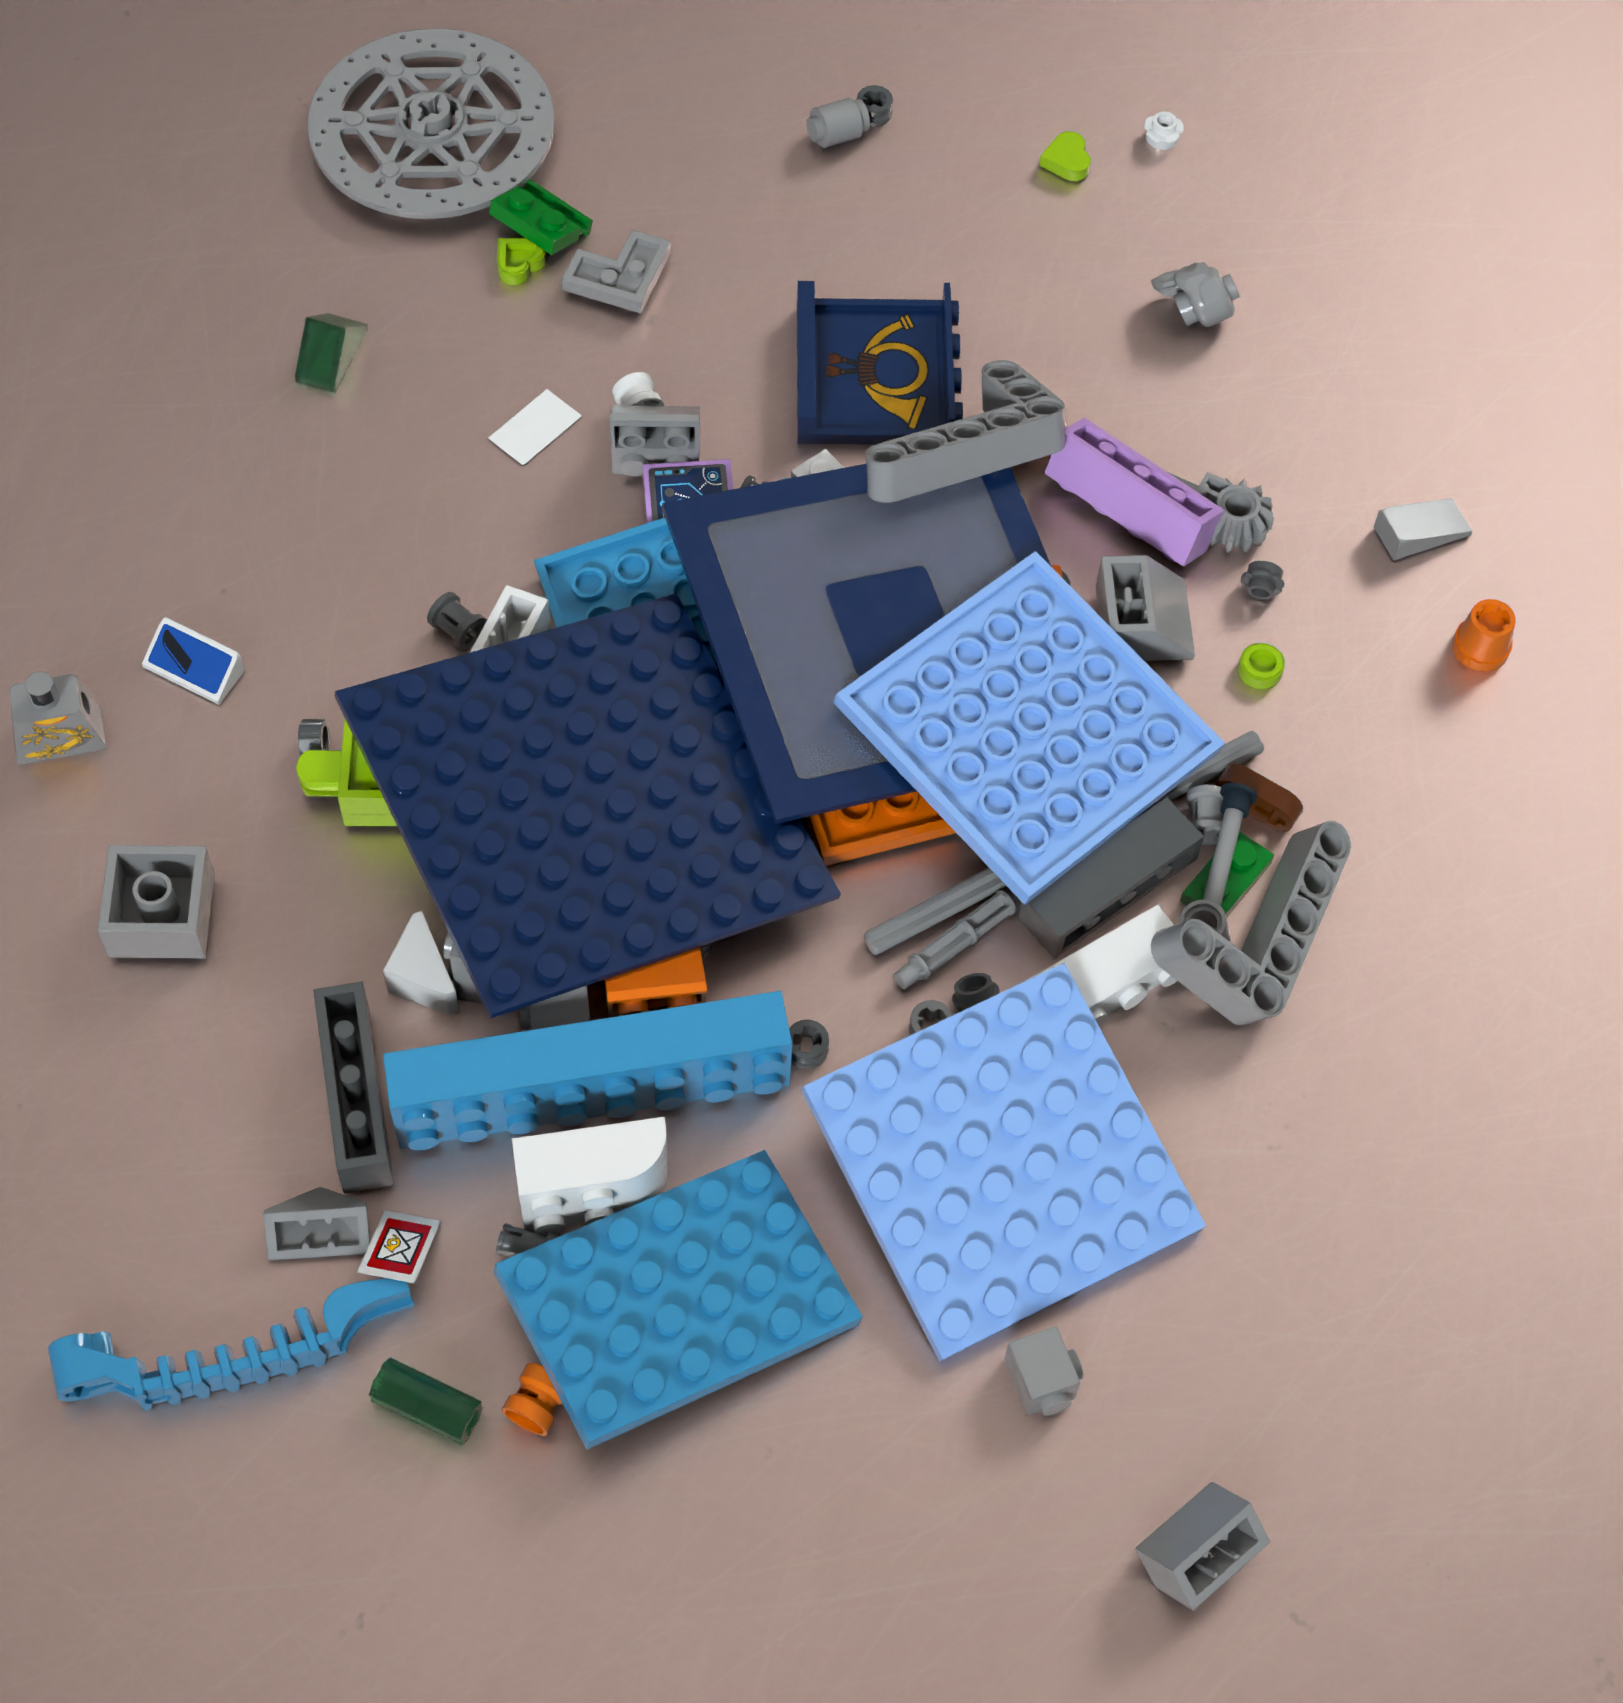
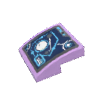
M731 460L643 464L646 523L665 518L662 511V503L732 490Z

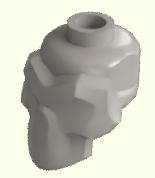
M1205 262L1193 263L1179 270L1166 272L1151 280L1155 290L1166 297L1174 296L1187 326L1199 321L1203 326L1211 327L1232 317L1235 312L1233 300L1240 297L1231 275L1228 274L1222 277L1216 268L1208 267Z

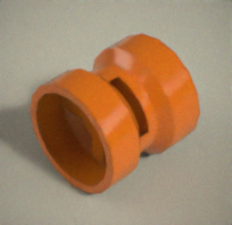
M528 1363L519 1377L521 1386L517 1393L508 1396L501 1410L505 1417L519 1427L531 1433L545 1436L554 1423L553 1412L557 1405L562 1404L544 1367L535 1363Z

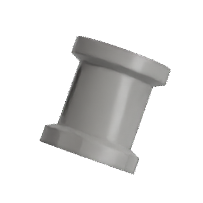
M1198 785L1188 790L1186 794V803L1191 807V823L1204 836L1202 845L1217 844L1224 816L1220 811L1223 800L1220 794L1221 787L1216 785Z

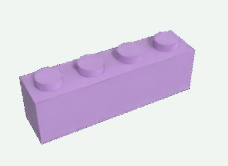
M1086 418L1065 428V447L1060 452L1051 455L1045 470V474L1057 481L1064 490L1076 494L1091 504L1097 512L1109 516L1127 528L1131 535L1143 539L1161 551L1168 560L1179 563L1183 567L1207 551L1215 533V528L1225 511Z

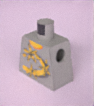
M35 672L29 675L24 683L14 684L9 688L12 728L18 765L107 749L101 708L77 675L68 674L51 677L46 672Z

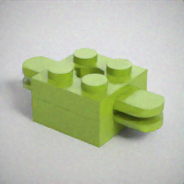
M344 717L342 750H307L299 757L296 769L300 787L306 796L338 797L344 826H397Z

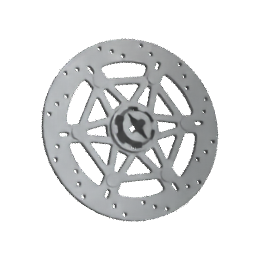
M437 28L417 29L388 35L374 40L347 55L330 70L318 86L308 115V135L314 158L323 174L337 189L352 200L368 208L394 216L414 219L449 218L476 212L489 207L491 200L517 186L522 187L544 162L551 147L555 125L553 103L549 90L538 71L524 57L494 39L467 31ZM421 57H450L465 60L460 67H406L403 63L405 60ZM493 72L509 85L520 102V109H504L482 80L486 73ZM374 73H380L383 76V81L358 111L343 110L351 94L363 81ZM418 79L447 80L435 90L430 91ZM464 82L465 84L457 98L449 94L460 83ZM406 83L416 94L406 98L400 84ZM389 91L394 93L399 106L374 110ZM473 91H478L491 109L466 106ZM452 115H455L454 127L452 126ZM409 117L411 118V128H410V129H408V126H409V125H408V118H409ZM469 118L492 121L468 125ZM395 119V125L370 123ZM505 133H520L519 140L509 156L492 171H483L480 165ZM490 134L475 153H471L465 138ZM343 135H359L380 165L376 172L368 173L352 159L341 140ZM372 135L397 139L390 152L385 154ZM406 146L414 149L402 162H397ZM457 146L464 161H457L446 150ZM432 153L446 166L415 165ZM403 178H458L461 182V185L443 189H413L398 186Z

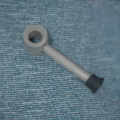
M1226 783L1221 786L1220 794L1223 800L1220 811L1224 816L1203 900H1196L1185 906L1178 919V924L1191 919H1199L1209 926L1216 928L1215 931L1230 942V931L1225 912L1221 908V903L1242 819L1248 817L1250 806L1257 801L1258 793L1253 788L1239 783Z

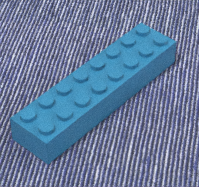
M775 991L383 1053L389 1107L400 1149L409 1147L412 1150H427L444 1141L459 1139L462 1142H476L485 1139L488 1134L506 1131L512 1134H526L543 1125L558 1123L561 1126H575L585 1122L587 1118L605 1115L610 1118H624L634 1114L636 1110L654 1107L659 1110H673L683 1106L685 1102L704 1099L713 1103L723 1102L732 1098L735 1094L753 1091L760 1095L772 1094L784 1086H790L792 1040L782 991Z

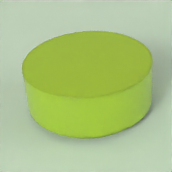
M1255 643L1243 650L1238 663V674L1241 680L1252 688L1269 689L1277 685L1281 680L1285 668V659L1276 647L1266 643Z

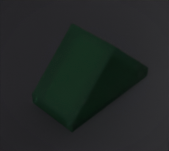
M330 313L306 317L295 372V381L336 393L368 331V324Z

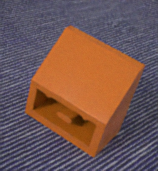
M700 947L604 980L608 1018L706 1003L707 984Z

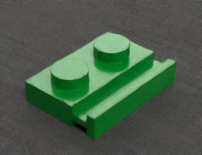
M532 180L527 181L524 188L517 186L492 199L489 209L491 216L550 255L577 242L579 235H589L593 223L592 219Z

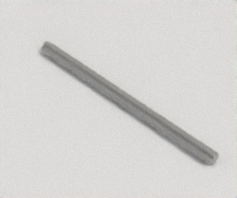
M1249 731L1224 744L1217 755L1164 795L1152 807L1166 797L1171 801L1185 794L1191 788L1202 785L1221 775L1229 764H1242L1261 754L1264 746L1258 734L1254 731ZM987 868L868 930L863 935L865 943L873 955H878L1007 886L990 868Z

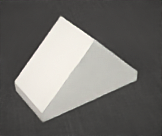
M423 912L414 913L383 970L388 993L450 1016L459 1013L456 991Z

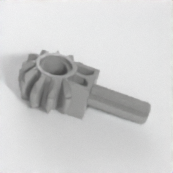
M1207 472L1198 486L1171 474L1225 510L1215 528V533L1210 542L1211 546L1223 543L1225 544L1227 554L1234 546H1238L1245 553L1251 548L1252 544L1261 546L1262 542L1266 539V534L1272 529L1274 521L1273 512H1271L1273 507L1271 498L1262 496L1261 485L1249 488L1245 478L1238 485H1233L1227 478L1224 480Z

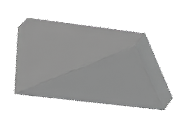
M323 1187L315 1188L267 1208L263 1213L268 1261L365 1254L370 1244L367 1203Z

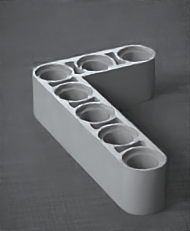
M1007 360L987 363L982 367V410L984 413L871 446L866 451L868 496L874 501L881 503L896 502L1060 452L1065 447V404L1018 364Z
M1327 821L1292 835L1241 950L1205 922L1199 919H1191L1161 929L1155 933L1151 941V954L1154 961L1161 969L1236 1025H1246L1279 1015L1287 1003L1349 856L1351 842L1347 830L1336 821Z

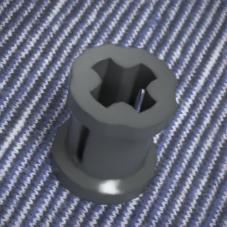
M447 592L440 596L431 606L427 615V623L435 629L442 628L454 638V645L462 651H466L474 646L487 622V619L481 614H473L461 605L460 597L454 592Z

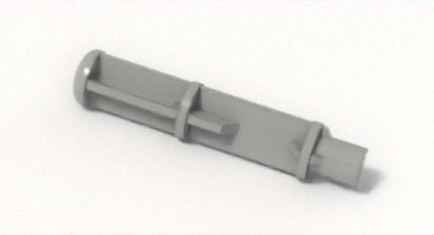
M1004 890L996 891L993 897L963 919L957 920L954 926L918 953L910 955L908 957L909 963L893 974L896 983L905 990L918 979H928L931 973L967 946L976 943L979 937L1007 916L1013 915L1016 912V903L1012 896Z

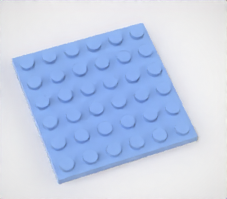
M1036 551L839 691L833 702L1024 905L1217 755L1225 744Z
M1065 963L806 1084L801 1090L939 1362L1206 1227Z

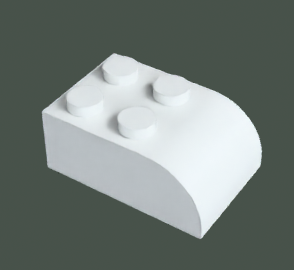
M665 1117L512 1138L524 1229L547 1236L550 1231L561 1233L565 1230V1227L588 1225L663 1193L667 1184L668 1158Z

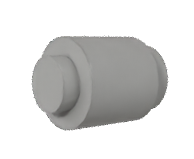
M845 98L812 108L806 126L810 139L813 142H817L820 147L827 148L860 138L862 132L869 130L870 118L862 100Z

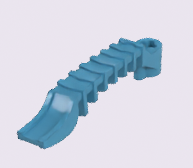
M393 1279L368 1280L342 1286L334 1290L324 1303L323 1316L328 1329L327 1332L318 1334L310 1310L307 1307H301L296 1309L293 1315L302 1338L301 1341L291 1343L286 1326L277 1324L271 1326L269 1332L274 1349L263 1352L259 1339L251 1336L243 1339L242 1342L246 1357L234 1360L231 1347L227 1344H222L214 1349L217 1364L209 1366L204 1365L201 1352L192 1350L185 1353L187 1370L177 1373L174 1359L169 1355L157 1357L156 1364L158 1370L146 1373L144 1362L136 1356L128 1359L115 1356L111 1334L107 1331L64 1336L53 1341L48 1346L57 1398L61 1401L72 1402L116 1391L138 1401L143 1411L152 1409V1404L168 1401L171 1405L181 1403L182 1398L196 1395L198 1398L203 1399L209 1397L210 1392L222 1389L233 1392L239 1390L240 1385L254 1381L261 1385L268 1382L269 1377L283 1373L291 1376L297 1374L299 1368L312 1364L320 1367L325 1365L327 1358L346 1353L353 1337L368 1322L381 1316L414 1307L411 1292L407 1282Z

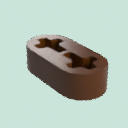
M1229 764L1215 783L1219 787L1226 783H1239L1253 788L1258 793L1257 801L1251 804L1248 816L1276 831H1290L1303 812V805L1296 795L1241 764Z

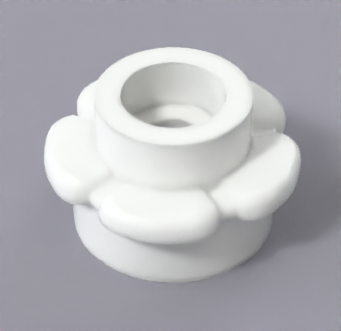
M1166 111L1158 112L1155 116H1149L1144 122V129L1147 130L1146 140L1156 149H1170L1180 139V134L1184 131V125L1174 114Z

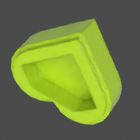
M1073 131L1060 133L1041 154L1039 166L1070 181L1083 180L1088 176L1091 165V157L1085 151L1086 144L1084 138Z
M498 238L497 267L499 278L502 282L508 285L522 284L529 278L530 273L537 272L546 265V251L528 239Z

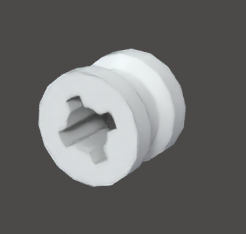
M634 372L624 376L612 389V396L618 405L664 406L660 395L654 392L655 384L651 376L644 372Z

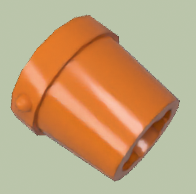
M1495 599L1481 600L1475 604L1465 621L1458 626L1452 639V649L1456 658L1464 666L1475 671L1488 672L1497 670L1504 665L1512 650V638L1516 624L1513 610L1506 603Z

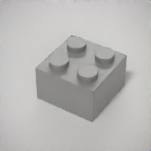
M109 845L97 930L108 958H206L215 877L206 846Z

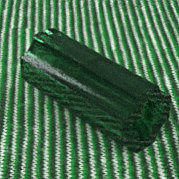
M391 1357L382 1364L369 1392L371 1402L461 1446L470 1438L483 1410L481 1406L482 1401Z

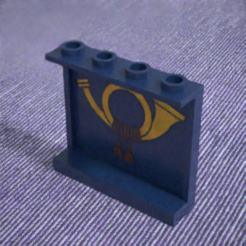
M798 281L797 444L876 445L963 419V402H955V394H961L962 371L961 368H954L953 360H959L960 334H952V326H958L959 301L951 300L950 283H944L942 300L815 298V281Z

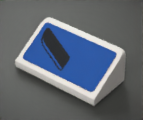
M164 617L158 625L142 662L143 668L220 705L245 672L241 656L238 652L167 617Z

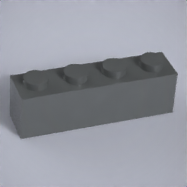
M1166 797L1121 828L1026 905L1021 902L1018 919L1055 959L1197 860L1204 836Z
M363 981L313 989L336 1168L343 1192L345 1194L394 1185L370 1010Z

